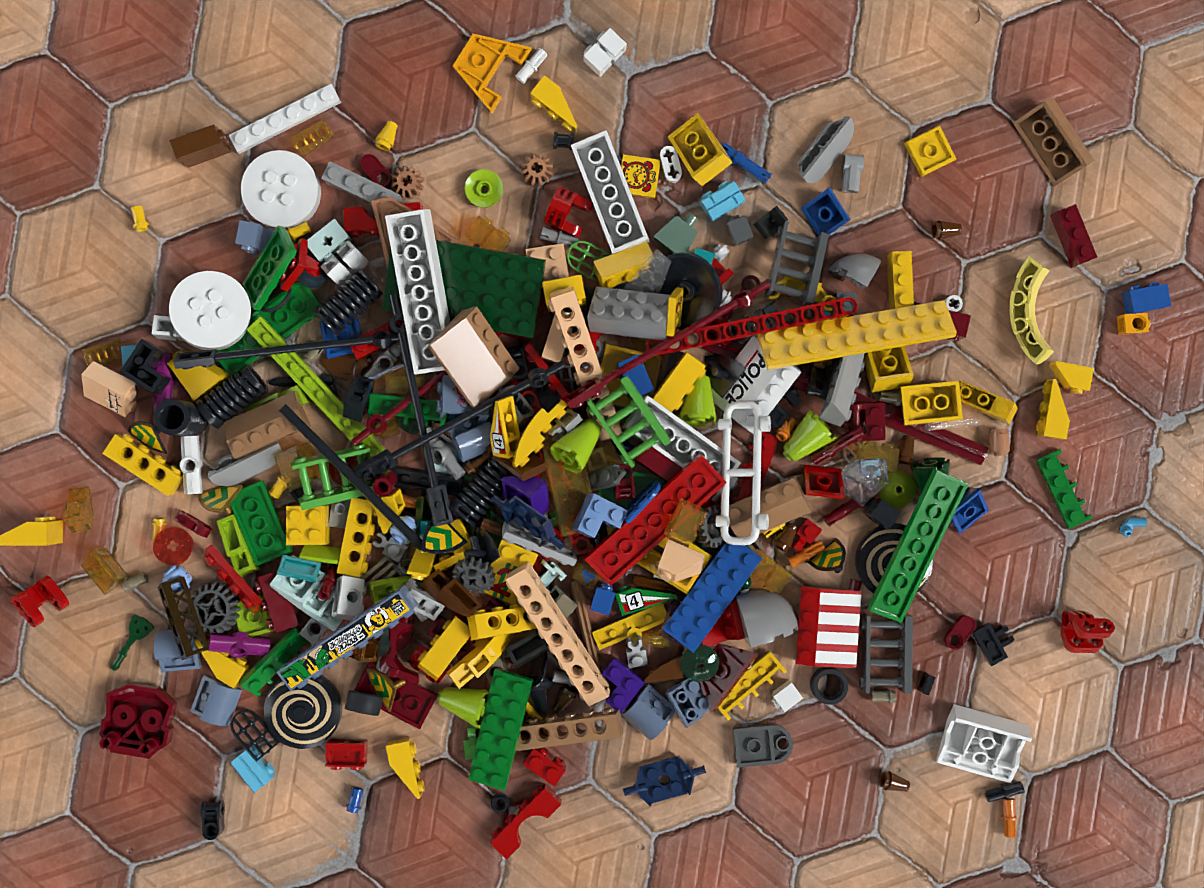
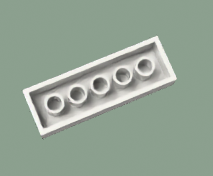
M607 130L572 144L573 153L612 254L645 242H650Z
M648 395L643 396L671 438V442L666 446L661 442L660 444L656 443L652 447L682 468L701 453L722 476V449ZM641 410L633 411L621 428L626 431L641 421L644 416ZM646 426L634 434L633 437L640 442H645L653 436L655 431L651 426ZM730 455V469H737L741 462ZM721 488L715 494L720 495Z

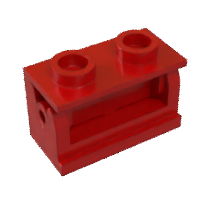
M329 739L325 743V759L327 762L325 767H331L332 770H340L342 767H350V770H361L367 764L368 740Z

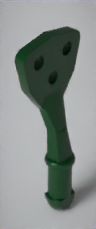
M138 615L132 616L129 624V638L111 663L110 668L112 671L120 668L124 658L127 657L130 647L137 640L146 637L154 630V626L147 619Z

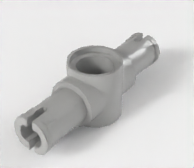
M399 341L391 348H387L379 354L377 360L372 364L373 367L364 377L370 378L393 368L394 363L402 353ZM382 358H387V359H389L390 364H388V365L383 364V363L381 362V359H382Z
M430 427L426 429L427 433L432 431ZM437 437L429 441L433 462L446 467L456 480L462 477L465 470L455 460L456 451L454 446L449 442L444 443Z

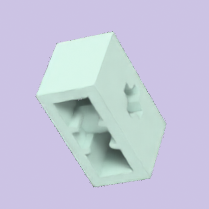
M333 219L307 241L311 252L318 261L324 263L348 240L351 242L352 239L339 222ZM329 239L332 242L331 246H329L327 242Z

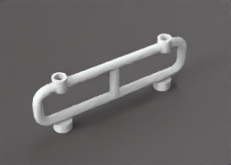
M736 401L727 405L724 409L723 419L718 420V429L723 430L722 477L727 483L721 488V515L716 516V527H721V536L728 544L750 545L757 540L760 530H768L769 527L768 514H760L761 435L762 432H770L771 419L770 416H762L761 409L755 402ZM735 409H751L754 412L753 469H730L731 413ZM730 477H753L752 532L749 537H731L728 533L730 524Z

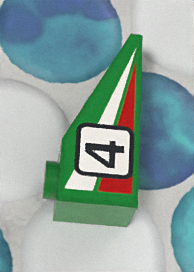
M629 585L618 587V591L615 593L622 616L677 599L675 593L635 586L629 587Z

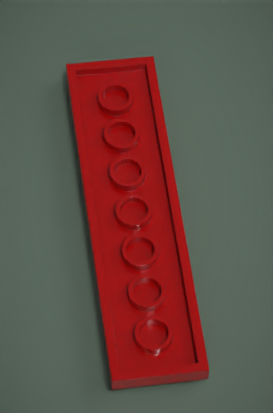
M700 453L659 490L658 494L630 524L624 521L620 529L616 528L584 556V560L611 586L727 482Z

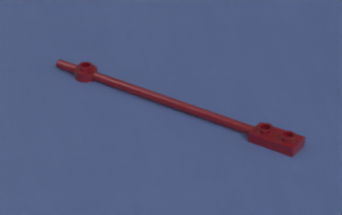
M766 280L751 290L738 293L733 297L732 301L676 333L674 336H671L601 379L595 378L563 397L565 403L570 409L580 407L588 398L600 395L601 391L605 389L604 385L736 307L741 306L745 308L750 306L754 296L771 287L770 283Z
M541 302L539 303L538 315L545 310ZM494 331L498 337L503 334V332ZM442 370L418 388L419 397L440 382L443 375L448 376V373ZM411 394L383 416L372 415L366 422L367 428L351 439L352 443L357 446L371 434L376 436L383 434L387 429V422L413 403ZM377 424H381L378 429L375 428Z

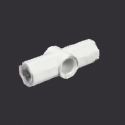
M199 436L181 437L182 460L180 462V469L183 472L184 494L202 493L201 470L203 462L200 459ZM191 460L195 463L193 470H190L188 467V463Z

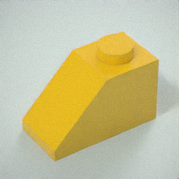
M1060 361L1049 362V367L1063 388L1070 389V393L1082 394L1084 391H1090L1094 368Z

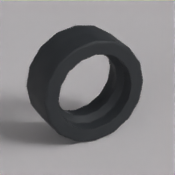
M822 667L817 669L812 675L810 689L820 702L834 705L846 697L848 681L846 676L837 668ZM826 674L835 675L840 681L839 692L834 696H824L818 689L819 680Z

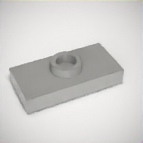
M351 499L332 503L328 526L345 529Z

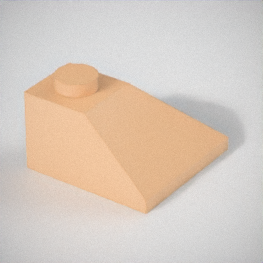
M668 539L658 565L657 575L665 581L671 580L673 582L698 575L702 571L705 555Z

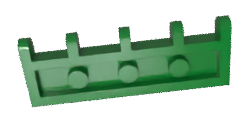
M370 394L367 420L374 414L384 415L404 400L405 397ZM420 399L426 427H428L429 420L441 421L440 426L446 424L447 413L443 419H439V412L436 411L437 401ZM413 403L396 415L404 417V425H409L410 418H416Z
M1057 449L1035 461L1067 529H1071L1091 520L1093 517L1091 514L1084 515L1080 505L1086 502L1084 499L1077 500L1072 490L1073 487L1077 486L1076 481L1069 483L1064 472L1069 469L1068 464L1061 466L1057 455L1061 454L1062 450Z
M293 627L239 681L240 687L259 697L262 694L260 689L266 683L271 685L274 682L272 677L294 655L296 657L300 655L299 650L306 643L309 645L311 643L299 634V630Z

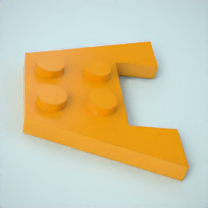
M472 34L453 64V68L490 113L493 114L502 96L487 88L489 82L506 56L522 66L531 53L532 47Z

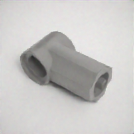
M844 154L842 160V192H859L860 176L865 160L864 155Z

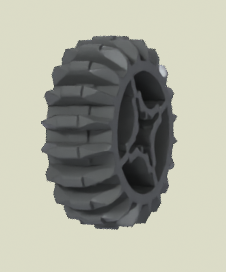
M209 582L205 586H199L198 590L193 592L194 597H192L203 632L207 633L210 631V634H221L225 630H230L231 626L237 623L235 619H238L240 615L235 612L240 611L242 608L236 604L240 603L241 600H235L237 594L231 593L230 588H226L225 583L219 585V582H213V584ZM209 593L215 594L211 600H205ZM218 616H225L221 623L214 622Z

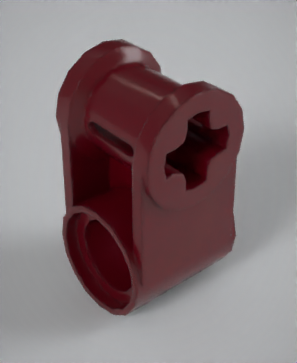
M620 464L619 468H627L629 475L620 480V485L615 486L616 502H619L620 499L636 500L633 471L630 466Z

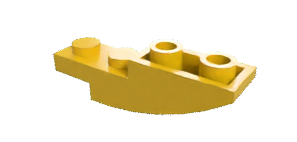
M563 400L549 413L543 408L540 409L526 426L514 453L512 465L515 468L518 465L523 467L530 460L528 455L532 451L537 453L544 446L542 442L545 438L540 432L542 431L545 434L552 427L550 422L554 418L559 420L566 413L564 408L568 405Z
M514 634L483 638L473 644L475 648L446 672L456 687L460 689L474 676L479 678L502 654Z

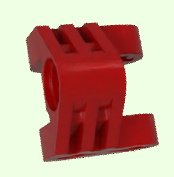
M559 186L550 202L544 223L557 231H562L566 235L579 238L582 229L567 222L566 218L572 206L590 213L593 202Z
M48 575L38 580L34 586L27 590L18 592L9 600L32 627H36L44 622V617L38 608L46 601H49L58 611L69 606V600Z
M1064 610L1062 613L1060 635L1064 647L1071 653L1098 652L1104 644L1102 638H1109L1115 630V625L1109 619L1094 618L1093 614L1084 610Z

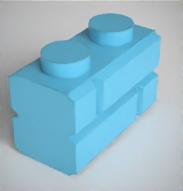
M725 181L718 186L719 190L714 193L709 191L702 196L703 199L700 201V206L711 223L745 202V198L735 181L730 183Z
M252 746L249 748L257 758L262 755L256 747ZM246 750L230 762L254 793L276 776L274 773L275 768L270 762H266L263 757L256 762Z

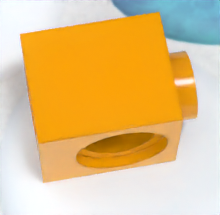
M1148 313L1117 316L1118 335L1149 332L1151 322L1148 318ZM1133 320L1137 322L1136 328L1132 325Z

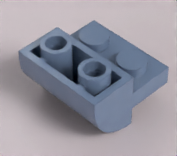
M475 416L448 431L454 442V448L462 462L487 452L485 447L491 443L490 432L492 425L490 422H478V416Z
M195 627L185 629L193 632ZM172 630L157 631L154 640L155 659L159 660L161 672L200 669L202 665L200 654L182 660ZM195 637L190 642L193 651L198 649L194 642L197 639Z
M691 674L678 684L672 685L665 692L685 728L701 719L702 715L709 711L708 707L710 705L707 697L703 695L701 683L698 681L696 674Z
M203 675L190 712L200 716V720L219 726H229L243 689L239 687L233 689L209 675Z
M647 684L621 715L645 737L652 740L668 725L667 722L676 711L671 703L650 684Z

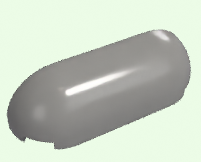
M843 116L841 120L834 123L833 121L829 122L802 155L798 162L799 175L806 182L815 183L819 181L848 146L854 133V123L851 117Z
M277 441L241 458L234 459L232 453L226 455L216 462L218 465L213 471H209L208 478L219 486L238 484L275 466L282 458V448Z

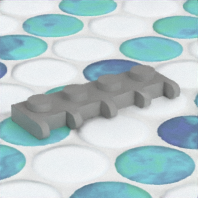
M504 521L502 538L506 542L521 545L528 551L534 550L546 558H554L563 565H575L577 557L574 548L569 549L563 546L562 549H559L552 543L539 547L541 543L540 538L534 537L531 533L526 532L524 528H516L509 525V523L506 524Z

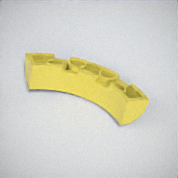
M1029 256L1016 276L1014 288L1011 291L1010 320L1013 332L1022 350L1035 364H1040L1054 352L1042 337L1035 316L1037 293L1042 281L1050 270Z

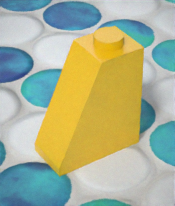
M180 350L172 355L173 359L167 363L194 401L204 399L205 394H210L212 389H216L217 385H221L230 376L229 373L216 365L206 368L197 366L187 370L182 368L175 369L173 361L177 353L193 352L191 350L184 352Z

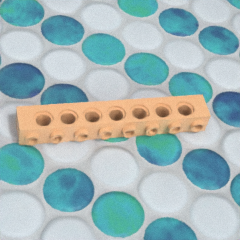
M573 286L550 293L551 300H548L551 312L555 311L558 317L554 320L557 329H562L564 336L561 337L564 348L569 349L570 354L567 357L570 366H575L576 372L573 374L576 383H581V386H583L589 380L601 379L604 376ZM565 307L572 309L568 315L562 314L561 310ZM570 326L578 328L575 333L567 331ZM577 344H582L584 346V348L581 351L574 350V347ZM583 362L590 363V366L586 369L580 367ZM604 385L605 389L601 391L600 395L594 398L590 397L585 401L588 402V400H594L595 398L603 399L609 395L607 385ZM613 402L600 409L602 415L610 418L616 414ZM586 408L589 419L593 418L601 425L600 441L610 439L611 437L597 416L593 417ZM619 421L611 426L617 436L622 433Z
M530 562L509 572L506 578L507 587L517 596L519 605L524 607L529 620L538 628L540 637L545 639L549 651L557 657L559 666L568 674L570 683L578 689L580 698L588 706H591L609 697L610 685ZM522 585H527L530 590L524 589ZM533 601L539 602L541 606L534 605ZM544 617H547V618H549L551 621H550V622H547V621H545L543 618H544ZM554 633L560 634L561 637H556ZM564 649H568L572 653H567L564 651ZM574 665H579L582 668L578 669ZM584 681H590L592 684H587Z

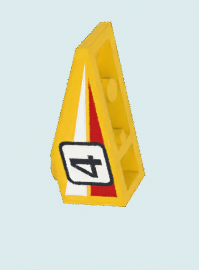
M513 396L495 401L490 432L493 456L509 459L514 456L520 439Z

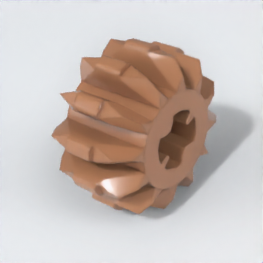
M533 153L532 160L528 156L525 158L527 163H522L521 166L524 170L521 173L526 176V182L532 179V186L536 184V181H538L539 186H542V180L548 183L549 178L547 176H553V172L550 171L553 169V164H548L550 162L549 157L543 160L542 153H540L539 158H536V154ZM536 166L539 167L540 173H536V171H535V167H536Z
M403 166V172L397 169L398 176H392V179L396 181L392 183V187L397 188L395 193L401 194L403 199L407 195L410 199H413V193L419 196L418 189H424V186L420 183L425 181L423 177H420L421 172L419 170L415 172V168L412 166L409 171L406 166ZM410 179L412 184L406 186L404 182H408Z

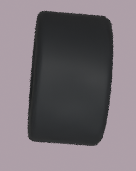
M349 690L345 709L356 713L378 716L383 697Z

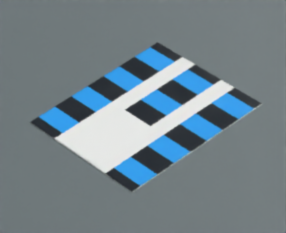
M404 364L395 366L368 379L382 378L405 366Z

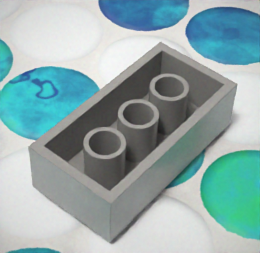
M596 287L587 316L590 332L665 341L667 339L666 325L670 295Z

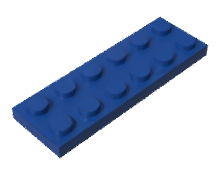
M725 542L663 626L662 630L694 653L760 563L762 557L745 545H731Z

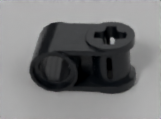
M521 342L519 345L509 348L505 346L517 366L525 368V373L522 376L514 374L513 377L518 381L525 380L529 374L523 343Z
M219 800L218 803L203 801L200 809L202 835L207 840H214L225 829V803L223 800ZM210 825L216 827L217 833H213L210 830Z

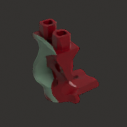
M412 615L406 619L403 616L399 619V623L391 629L387 627L383 630L384 633L380 636L378 642L379 658L375 668L389 677H397L418 685L420 681L419 673L404 667L397 657V654L410 644L415 621L411 619Z

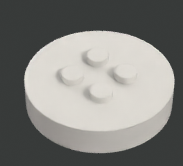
M276 150L260 155L249 164L242 178L241 195L246 209L256 220L273 229H276L279 225L287 230L288 227L292 228L304 221L307 222L314 215L321 199V185L315 170L302 157L289 151Z
M202 271L186 277L176 286L169 302V315L175 331L189 345L202 350H222L234 345L246 333L251 320V305L246 291L234 278L221 272Z

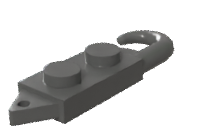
M615 464L590 471V473L583 474L578 478L576 491L580 497L586 496L585 493H582L584 482H587L588 488L591 491H599L620 485V480L626 474V471Z

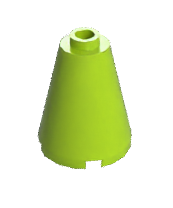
M704 374L700 380L698 378L693 383L695 387L689 395L685 394L678 417L693 427H707V423L711 422L712 426L717 424L710 378Z
M813 410L807 412L790 439L783 446L785 450L783 454L789 461L792 459L798 461L837 438L834 433L832 434L829 431L828 425L819 419L817 414L813 416Z
M586 419L553 443L550 447V452L557 462L560 459L564 463L563 467L573 473L582 471L602 432L599 422L594 419Z
M445 687L443 690H440L437 700L440 706L480 729L489 690Z

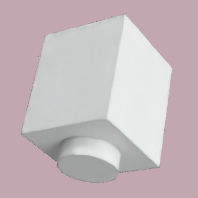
M787 680L771 692L774 697L771 701L777 709L782 708L784 712L803 699L790 680Z

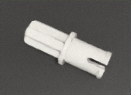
M539 48L529 60L525 61L526 64L515 75L516 78L525 84L534 71H538L537 68L547 57V53Z

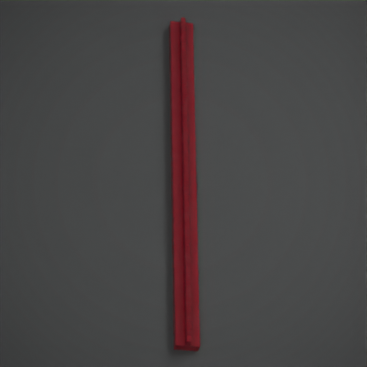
M709 330L707 332L709 340L717 339L713 331ZM732 340L727 345L717 343L700 348L713 354L726 355L735 359L745 345ZM800 369V375L791 386L806 392L809 372ZM854 391L856 394L854 402L877 401ZM885 404V426L977 465H982L984 459L987 458L988 447L931 423L904 425L903 411ZM865 409L860 410V415L865 417Z

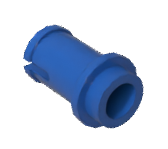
M359 787L351 788L346 811L358 813V810L361 809L359 805L364 789Z

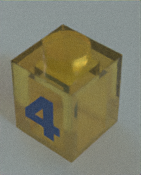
M584 560L581 564L577 562L572 569L574 573L572 578L590 590L593 589L601 577Z

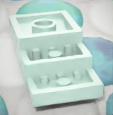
M319 571L316 583L276 575L270 583V586L275 591L332 631L339 629L345 620L331 617L335 587L332 589L328 600H321L317 596L321 587V579L325 576V573ZM347 595L348 601L353 603V598Z

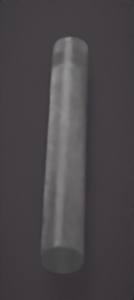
M979 419L926 423L925 429L929 431L978 426Z

